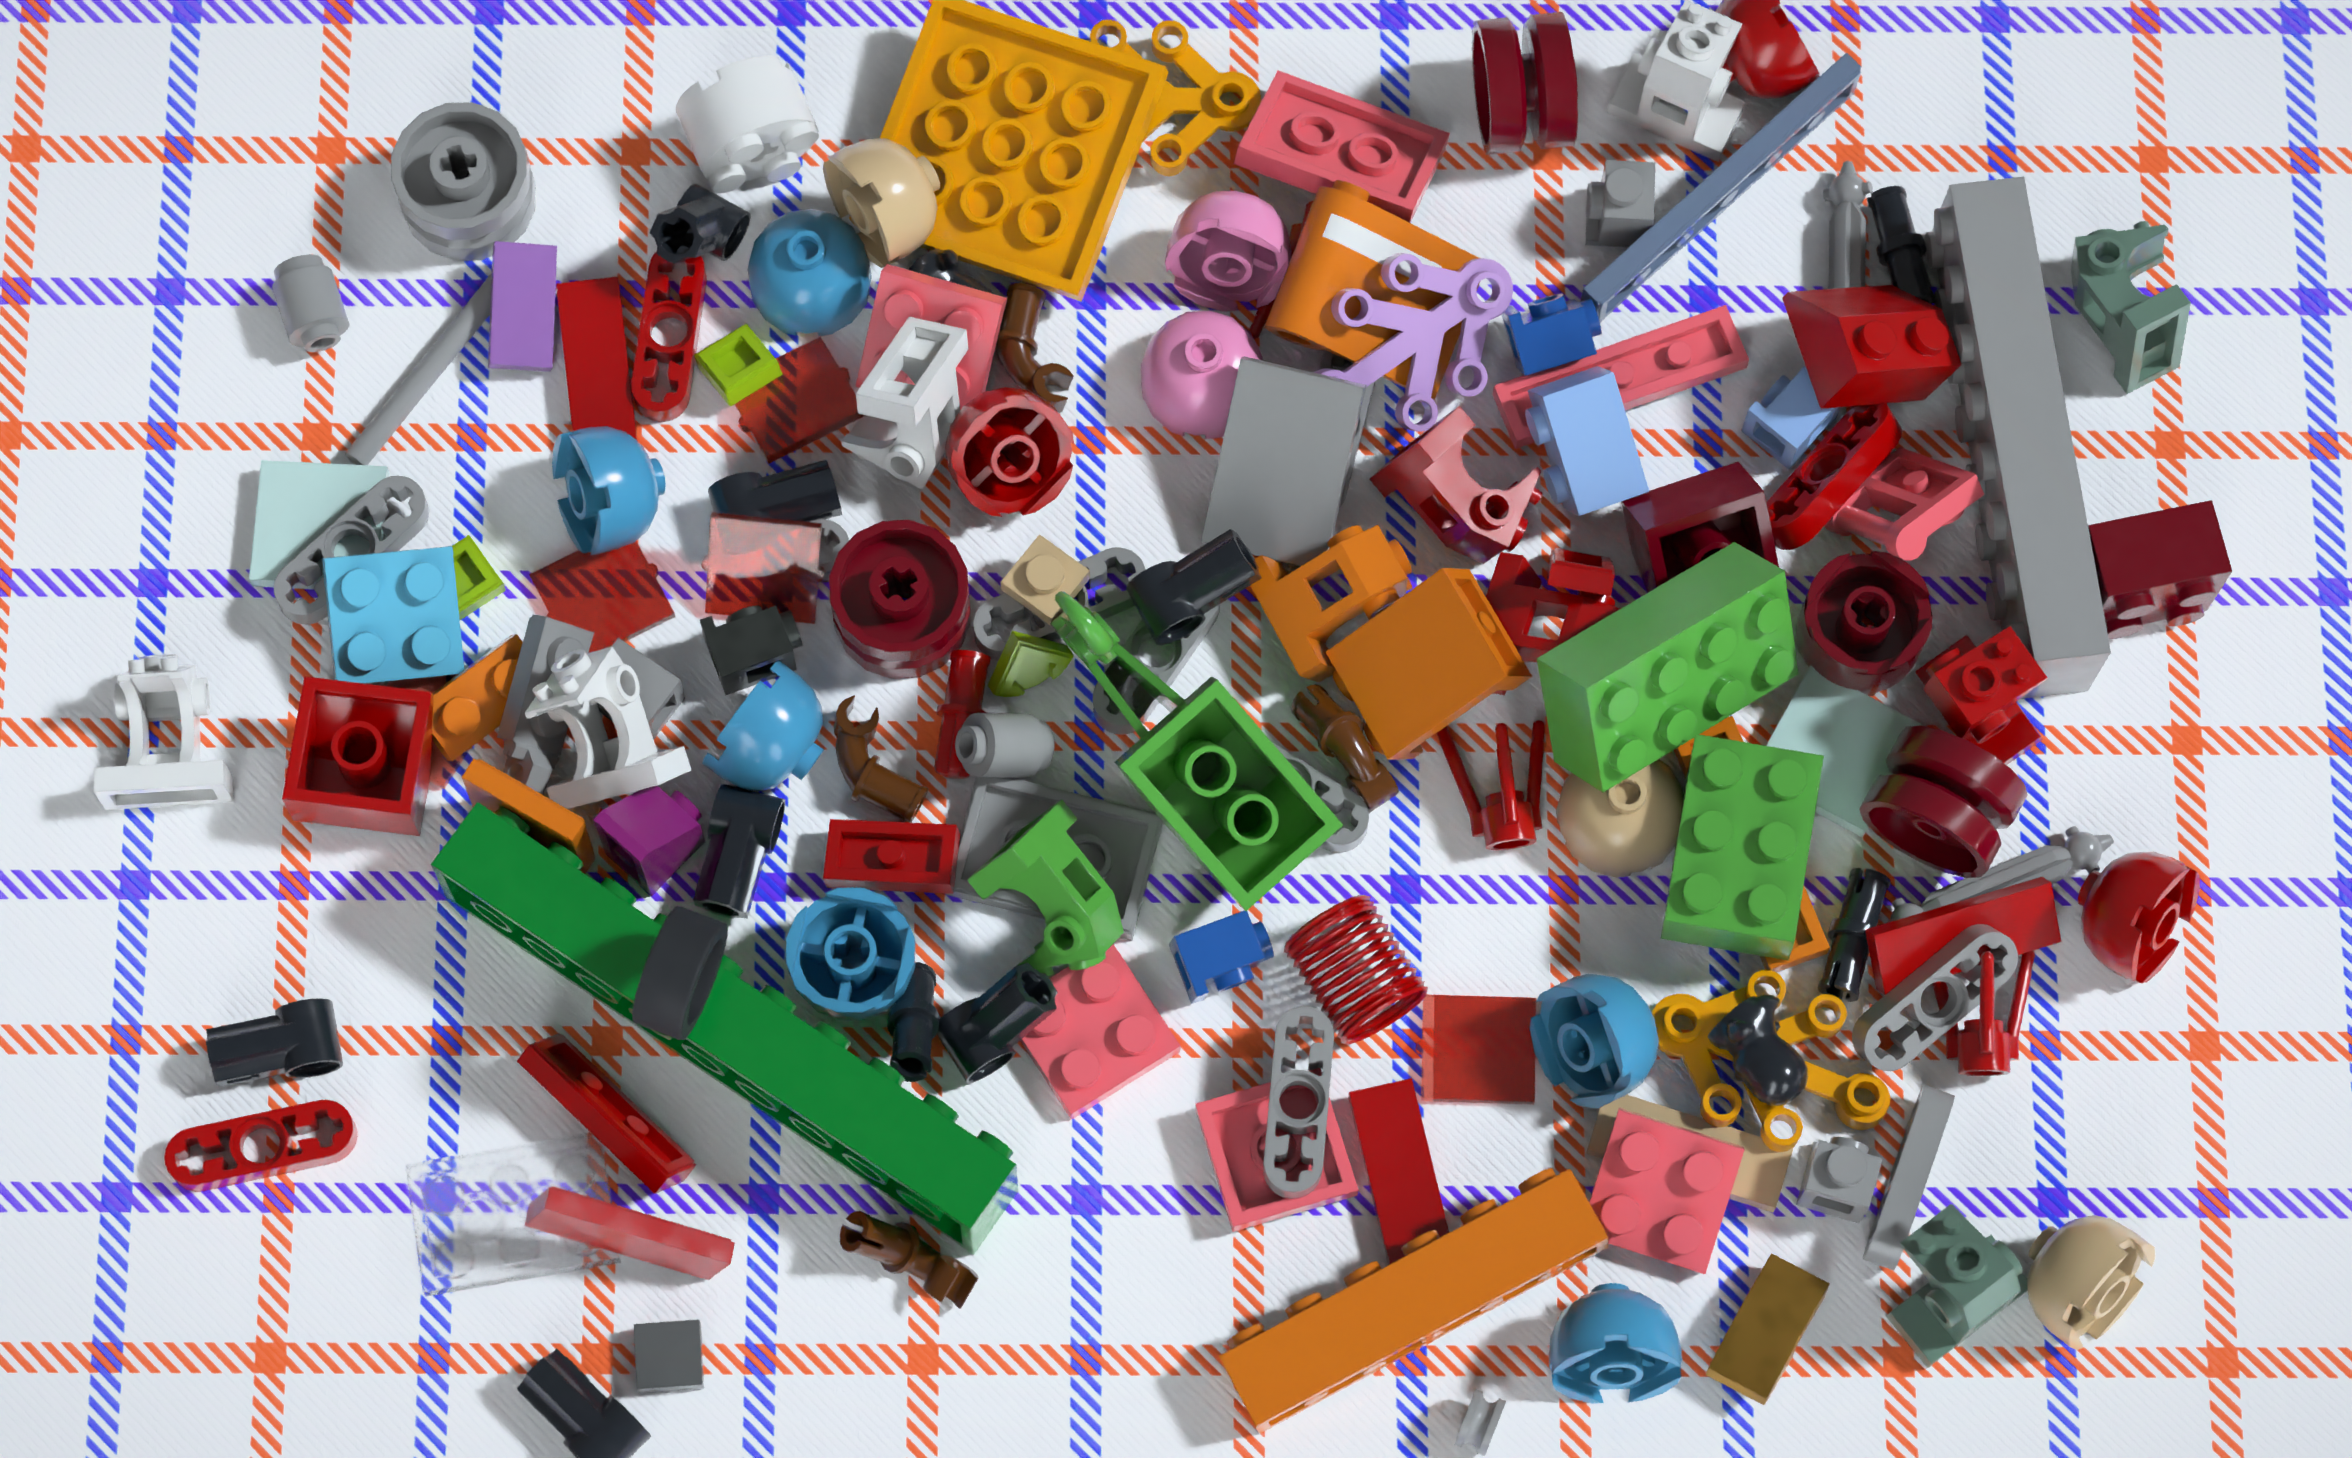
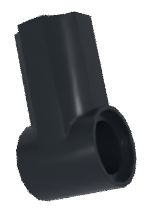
M694 183L684 192L676 207L657 214L649 233L655 239L657 255L673 264L680 263L689 258H696L705 253H709L722 261H727L741 244L749 227L751 214L703 186Z
M827 459L764 477L756 472L733 474L714 482L707 491L724 549L731 553L756 550L772 543L778 538L779 532L804 526L808 522L817 519H830L842 515L837 488Z
M1229 529L1178 562L1165 561L1142 571L1127 584L1126 590L1156 645H1165L1178 641L1198 629L1206 619L1204 613L1262 579L1250 550L1243 543L1237 532Z
M723 783L720 785L710 815L708 839L711 840L693 899L695 906L703 908L712 914L731 919H748L766 853L772 854L780 834L785 812V799Z
M1025 963L1012 968L980 997L970 999L943 1015L939 1019V1030L936 1035L966 1083L979 1081L1007 1064L1016 1054L1013 1046L1057 1009L1055 996L1058 992L1047 974L1040 973L1029 963Z
M329 999L299 1000L280 1006L275 1010V1015L206 1029L209 1063L214 1081L218 1087L285 1074L289 1078H310L329 1074L343 1067L333 1001Z
M558 1349L543 1357L526 1373L525 1378L516 1388L517 1391L565 1438L562 1443L576 1458H631L652 1437L645 1427L612 1395L606 1398L589 1381L590 1379Z

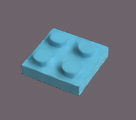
M452 546L322 558L334 680L364 684L454 675L464 670Z

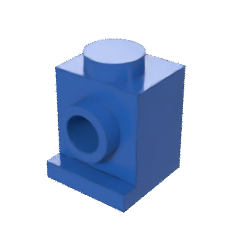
M1555 294L1530 302L1528 304L1530 313L1521 315L1516 308L1510 305L1501 315L1516 368L1525 376L1597 354L1593 337L1601 335L1602 331L1592 299L1581 302L1575 299L1566 301L1564 294Z
M1245 910L1176 935L1168 944L1191 1004L1204 1000L1209 993L1208 984L1215 982L1218 992L1240 986L1254 979L1252 968L1259 966L1263 961L1274 958L1273 947L1263 923L1260 921L1252 924L1249 914Z

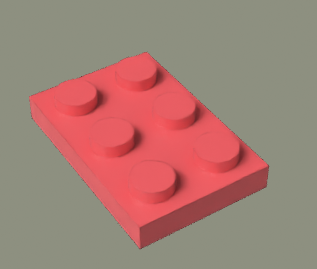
M1277 70L1238 146L1234 164L1314 194L1317 193L1318 188L1321 186L1332 188L1335 180L1346 181L1368 191L1370 195L1367 202L1411 223L1443 157L1450 133Z

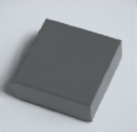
M700 1319L634 1324L636 1390L638 1393L704 1389Z

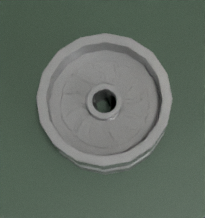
M474 102L444 103L420 113L401 131L391 153V181L411 234L430 252L454 261L484 260L492 256L495 241L516 242L526 232L536 210V184L530 168L527 150L518 130L496 110Z

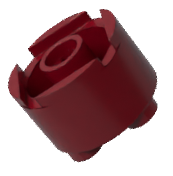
M1880 551L1855 555L1848 553L1828 562L1812 581L1798 616L1795 644L1807 666L1810 667L1811 665L1830 682L1845 688L1858 690L1868 696H1874L1878 692L1899 683L1915 666L1932 629L1933 615L1929 600L1930 594L1922 576L1903 559ZM1866 617L1870 619L1874 623V625H1869L1865 628L1860 626L1858 623Z

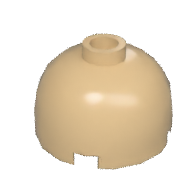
M867 139L844 147L827 157L829 160L823 163V174L832 203L840 218L850 215L860 230L857 234L864 243L867 258L871 262L883 268L886 264L890 265L908 256L924 244L934 228L938 208L934 191L940 189L938 175L926 157L920 156L915 158L906 147L889 139Z
M1660 759L1605 792L1599 791L1578 776L1570 773L1563 783L1556 809L1557 823L1560 826L1561 834L1566 840L1565 846L1572 857L1591 871L1615 878L1631 876V873L1642 872L1649 867L1652 869L1662 864L1676 846L1683 805L1682 787L1669 765Z
M2090 1215L2067 1222L2059 1229H2056L2054 1226L2046 1228L2036 1238L2029 1250V1257L2033 1260L2027 1276L2028 1300L2035 1316L2052 1334L2070 1348L2075 1350L2084 1348L2079 1337L2087 1332L2096 1340L2100 1338L2120 1319L2138 1296L2144 1283L2134 1275L2142 1260L2150 1267L2153 1266L2155 1247L2135 1231L2111 1218Z

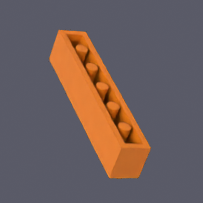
M1553 1168L1540 1171L1518 1185L1521 1195L1500 1206L1497 1205L1495 1199L1482 1202L1462 1214L1460 1220L1463 1226L1442 1237L1439 1236L1436 1230L1424 1233L1401 1248L1405 1257L1384 1268H1381L1378 1261L1366 1264L1343 1279L1347 1288L1326 1299L1322 1298L1320 1292L1308 1295L1285 1309L1289 1319L1266 1331L1262 1324L1258 1323L1229 1338L1226 1343L1230 1350L1219 1355V1358L1259 1434L1609 1248V1238L1572 1170L1568 1169L1558 1175L1555 1174Z

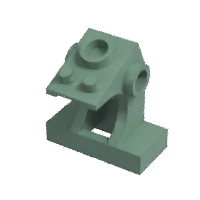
M2147 221L2135 223L2134 229L2122 231L2099 229L2086 236L2075 237L2071 263L2075 306L2116 360L2113 376L2126 394L2180 367L2191 305L2190 300L2177 284L2152 297L2142 294L2133 286L2131 282L2133 278L2164 261L2163 248L2169 229L2166 225L2149 227Z
M1951 1203L1899 1243L1929 1282L1887 1315V1319L1924 1365L1930 1368L2028 1291L2027 1278L2022 1273L2023 1268L2018 1258L2005 1243L2000 1240L1996 1241L1991 1234L1985 1238Z

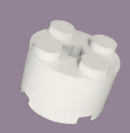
M755 56L727 64L716 70L720 81L703 90L698 80L686 89L678 99L675 107L678 118L704 178L709 182L712 191L717 194L733 191L744 184V182L766 176L770 182L781 181L793 176L802 167L799 157L808 151L819 138L818 126L791 65L787 62L785 67H783L779 57Z

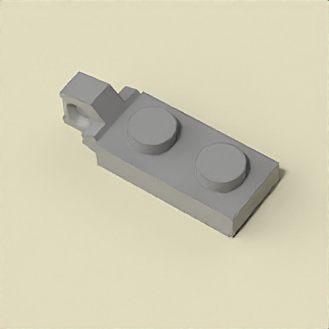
M532 614L528 621L497 738L504 740L503 755L507 756L503 772L543 795L552 770L555 769L559 761L558 755L561 756L568 725L565 721H554L547 712L529 719L526 718L525 712L536 697L532 691L533 688L548 680L552 674V665L559 658L574 650L582 649L586 654L589 653L594 632L549 617Z

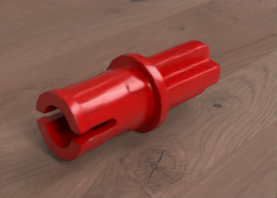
M953 650L950 654L951 664L944 704L937 706L936 711L942 720L934 768L937 774L946 778L966 779L970 775L965 771L957 757L955 750L956 736L970 715L974 713H987L982 710L991 657L977 651Z

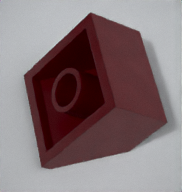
M1739 461L1621 501L1632 555L1647 593L1733 542L1779 567L1764 490Z

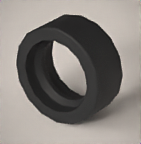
M681 906L673 908L658 932L642 971L632 1010L634 1023L679 1040L687 1038L704 1009L718 974L728 936L727 923Z

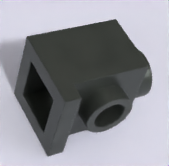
M760 606L746 607L732 613L727 617L725 624L717 627L712 616L700 620L703 637L725 696L757 685L759 681L765 682L778 677L770 670L778 660L792 671L797 670L793 649L803 646L790 610L779 614L777 606L764 610Z

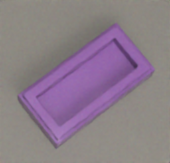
M494 242L492 249L488 368L551 372L553 368L557 245Z

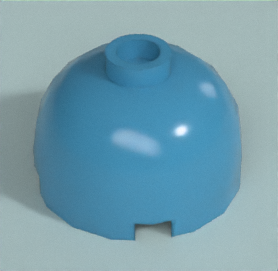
M820 210L792 211L768 223L754 241L747 267L752 301L764 320L783 333L797 336V332L806 334L817 332L818 337L832 335L851 324L867 305L870 294L872 273L870 261L864 249V243L853 226L833 213Z
M608 426L579 429L560 434L556 438L552 457L553 480L565 477L568 498L559 499L557 502L567 532L577 549L582 553L591 552L590 555L613 551L636 542L649 530L658 510L659 496L665 493L666 482L660 462L656 458L650 459L644 447L632 436L622 430Z
M779 660L770 668L779 677L771 688L759 681L716 739L727 747L719 760L712 754L707 753L702 762L704 766L719 777L742 789L763 791L776 788L791 774L802 781L824 751L823 748L814 743L823 725L822 706L814 690L797 673Z
M836 888L826 892L825 897L815 900L808 908L806 905L796 914L786 937V966L796 991L817 1012L837 1020H866L886 1012L905 993L915 970V937L906 918L898 911L897 906L888 897L866 888Z
M1584 974L1573 977L1540 993L1536 1002L1543 1001L1540 1013L1531 1017L1530 1022L1534 1053L1545 1076L1554 1086L1564 1082L1571 1091L1577 1094V1096L1569 1100L1578 1106L1598 1109L1631 1093L1643 1083L1657 1059L1659 1039L1655 1018L1648 1004L1632 986L1617 977Z
M1607 1283L1598 1285L1589 1294L1578 1298L1561 1312L1550 1336L1548 1356L1549 1368L1552 1372V1384L1556 1391L1570 1399L1591 1404L1604 1403L1600 1390L1630 1389L1628 1403L1643 1401L1664 1394L1677 1385L1681 1378L1682 1350L1673 1320L1661 1304L1640 1292L1630 1290L1623 1284Z

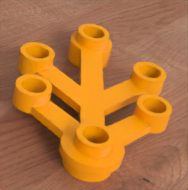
M1107 19L1098 22L1092 28L1090 42L1099 44L1098 39L1101 36L1111 34L1120 41L1116 46L1110 48L1144 59L1127 43V33L1121 23ZM1166 20L1156 25L1153 29L1151 40L1152 52L1160 61L1166 63L1173 62L1197 88L1173 87L1166 80L1143 141L1173 114H1197L1177 135H1160L1151 145L1150 161L1153 169L1163 176H1174L1184 170L1187 158L1219 129L1226 132H1235L1247 128L1262 98L1260 89L1253 79L1236 71L1219 73L1188 44L1186 28L1177 21ZM1165 35H1174L1179 38L1181 43L1175 48H1165L1159 43V40ZM1232 92L1239 94L1242 101L1237 105L1229 106L1224 104L1220 97L1224 93ZM1165 148H1173L1179 152L1180 157L1173 162H1165L1158 157V153Z
M1772 970L1757 971L1750 977L1747 986L1706 1002H1702L1689 994L1669 995L1659 1001L1652 1011L1659 1039L1658 1048L1669 1056L1682 1058L1701 1099L1700 1114L1708 1124L1714 1127H1726L1732 1124L1740 1112L1742 1100L1739 1092L1734 1087L1721 1083L1709 1052L1732 1062L1734 1057L1727 1050L1714 1046L1708 1039V1034L1737 1005L1752 996L1757 997L1754 991V986L1757 984L1766 983L1774 988L1776 997L1780 1000L1776 1008L1778 1009L1786 994V984L1783 978ZM1821 994L1811 1001L1806 1011L1778 1021L1780 1028L1777 1034L1791 1046L1815 1036L1821 1038L1832 1037L1841 1030L1846 1020V1007L1838 997L1831 994ZM1822 1007L1829 1008L1836 1015L1837 1021L1830 1025L1823 1024L1817 1020L1815 1010ZM1677 1015H1684L1692 1021L1694 1029L1686 1033L1679 1032L1673 1027L1671 1018ZM1805 1061L1808 1067V1080L1804 1090L1834 1102L1836 1114L1843 1124L1855 1130H1868L1877 1126L1882 1121L1890 1105V1093L1881 1079L1868 1073H1857L1847 1078ZM1742 1082L1762 1124L1760 1134L1764 1144L1776 1152H1785L1795 1147L1803 1131V1124L1797 1113L1784 1108L1783 1105L1771 1106L1759 1101L1746 1084ZM1860 1088L1868 1089L1874 1094L1876 1103L1872 1106L1860 1105L1854 1098V1091ZM1716 1096L1724 1097L1730 1102L1732 1111L1728 1114H1718L1710 1107L1709 1100ZM1775 1121L1787 1123L1792 1129L1793 1136L1788 1139L1777 1138L1772 1133L1770 1124Z

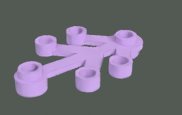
M1396 253L1389 256L1384 261L1381 270L1382 279L1387 287L1402 292H1410L1419 287L1449 295V297L1431 310L1426 311L1372 299L1367 292L1361 289H1342L1334 296L1331 304L1333 317L1338 323L1351 327L1371 324L1399 330V332L1344 371L1324 368L1313 373L1365 384L1368 387L1412 356L1405 394L1397 402L1395 416L1398 423L1407 430L1426 431L1435 424L1438 417V408L1435 401L1431 398L1444 332L1462 321L1457 356L1456 360L1452 361L1446 369V385L1454 394L1472 397L1481 393L1487 384L1488 375L1486 368L1481 363L1488 324L1490 320L1499 317L1506 311L1513 295L1512 279L1505 267L1497 261L1485 258L1473 259L1466 262L1458 271L1422 264L1416 256L1411 254ZM1406 261L1410 266L1411 275L1407 282L1400 284L1395 278V269L1400 262ZM1486 278L1492 285V293L1486 301L1482 302L1478 298L1476 290L1479 282ZM1356 296L1360 301L1361 310L1357 317L1349 319L1345 314V303L1350 297ZM1470 366L1474 373V380L1469 387L1464 389L1459 384L1458 376L1462 368ZM1420 401L1424 407V416L1418 423L1414 424L1408 415L1409 408L1414 402Z

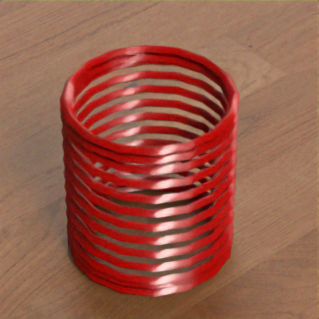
M1357 895L1348 898L1320 913L1298 929L1286 941L1284 946L1287 958L1295 959L1293 967L1300 968L1298 976L1306 977L1304 985L1311 986L1310 994L1317 995L1315 1003H1323L1321 1011L1328 1012L1327 1017L1330 1021H1334L1333 1029L1339 1030L1337 1037L1341 1038V1043L1344 1044L1362 1041L1393 1024L1416 1007L1426 997L1428 986H1424L1425 981H1422V977L1416 976L1417 968L1410 967L1411 959L1405 958V951L1399 949L1400 942L1393 940L1394 933L1388 932L1389 924L1382 923L1383 915L1376 914L1377 906H1373L1374 902L1370 901L1371 896ZM1345 919L1344 921H1342L1341 923H1339L1338 925H1336V926H1335L1334 928H1332L1331 930H1329V931L1325 932L1324 934L1320 935L1319 937H1317V938H1315V939L1309 941L1311 938H1313V937L1316 936L1317 934L1321 933L1322 931H1324V930L1327 929L1328 927H1330V926H1332V925L1338 923L1339 921ZM1373 919H1377L1376 923L1370 924ZM1379 928H1383L1381 932H1377ZM1367 932V933H1366L1363 937H1361L1359 940H1357V941L1353 942L1352 944H1350V945H1348V946L1342 948L1344 945H1346L1348 942H1350V941H1351L1352 939H1354L1356 936L1361 935V934ZM1384 937H1389L1387 941L1381 942ZM1368 942H1371L1366 948L1346 958L1342 962L1338 963L1337 965L1329 969L1326 973H1324L1322 976L1312 979L1316 974L1333 966L1340 960L1350 955L1360 946ZM1394 945L1392 950L1387 951L1390 946ZM1376 951L1370 958H1368V959L1364 960L1363 962H1361V963H1359V964L1353 966L1352 968H1350V969L1347 970L1346 972H1344V973H1342L1341 975H1339L1338 977H1336L1334 980H1332V981H1331L1330 983H1328L1327 985L1318 988L1324 981H1326V980H1328V979H1330V978H1332V977L1338 975V974L1341 973L1342 971L1346 970L1347 968H1349L1350 966H1352L1353 964H1355L1356 962H1358L1360 959H1362V958H1363L1364 956H1366L1367 954ZM1317 952L1315 955H1313V956H1312L1311 958H1309L1308 960H1305V961H1302V962H1301V960H1302L1304 957L1309 956V955H1311V954ZM1400 954L1399 958L1393 959L1395 955ZM1331 955L1315 968L1307 970L1312 964ZM1382 960L1374 968L1357 976L1333 994L1324 997L1327 992L1356 976L1372 963ZM1402 963H1406L1404 967L1398 968ZM1387 969L1382 975L1350 993L1340 1002L1330 1005L1335 999L1358 987L1376 973ZM1407 972H1411L1408 977H1404ZM1390 978H1393V979H1391L1387 984H1385L1383 987L1377 989L1376 991H1374V992L1370 993L1369 995L1365 996L1364 998H1362V999L1359 1000L1358 1002L1354 1003V1004H1353L1352 1006H1350L1347 1010H1345V1011H1343V1012H1341V1013L1336 1014L1342 1007H1344V1006L1348 1005L1349 1003H1351V1002L1357 1000L1358 998H1360V997L1363 996L1364 994H1366V993H1368L1369 991H1371L1373 988H1375V987H1376L1377 985H1379L1380 983H1382V982H1384V981H1386V980H1388V979H1390ZM1391 1004H1393L1391 1007H1389V1008H1388L1387 1010H1385L1383 1013L1379 1014L1378 1016H1376V1017L1373 1018L1372 1020H1370V1021H1368L1367 1023L1363 1024V1023H1364L1365 1021H1367L1369 1018H1371L1372 1016H1374L1375 1014H1377V1013L1380 1012L1381 1010H1383V1009H1385L1386 1007H1388V1006H1390ZM1353 1014L1349 1019H1347L1345 1022L1341 1023L1345 1018H1347L1349 1015Z

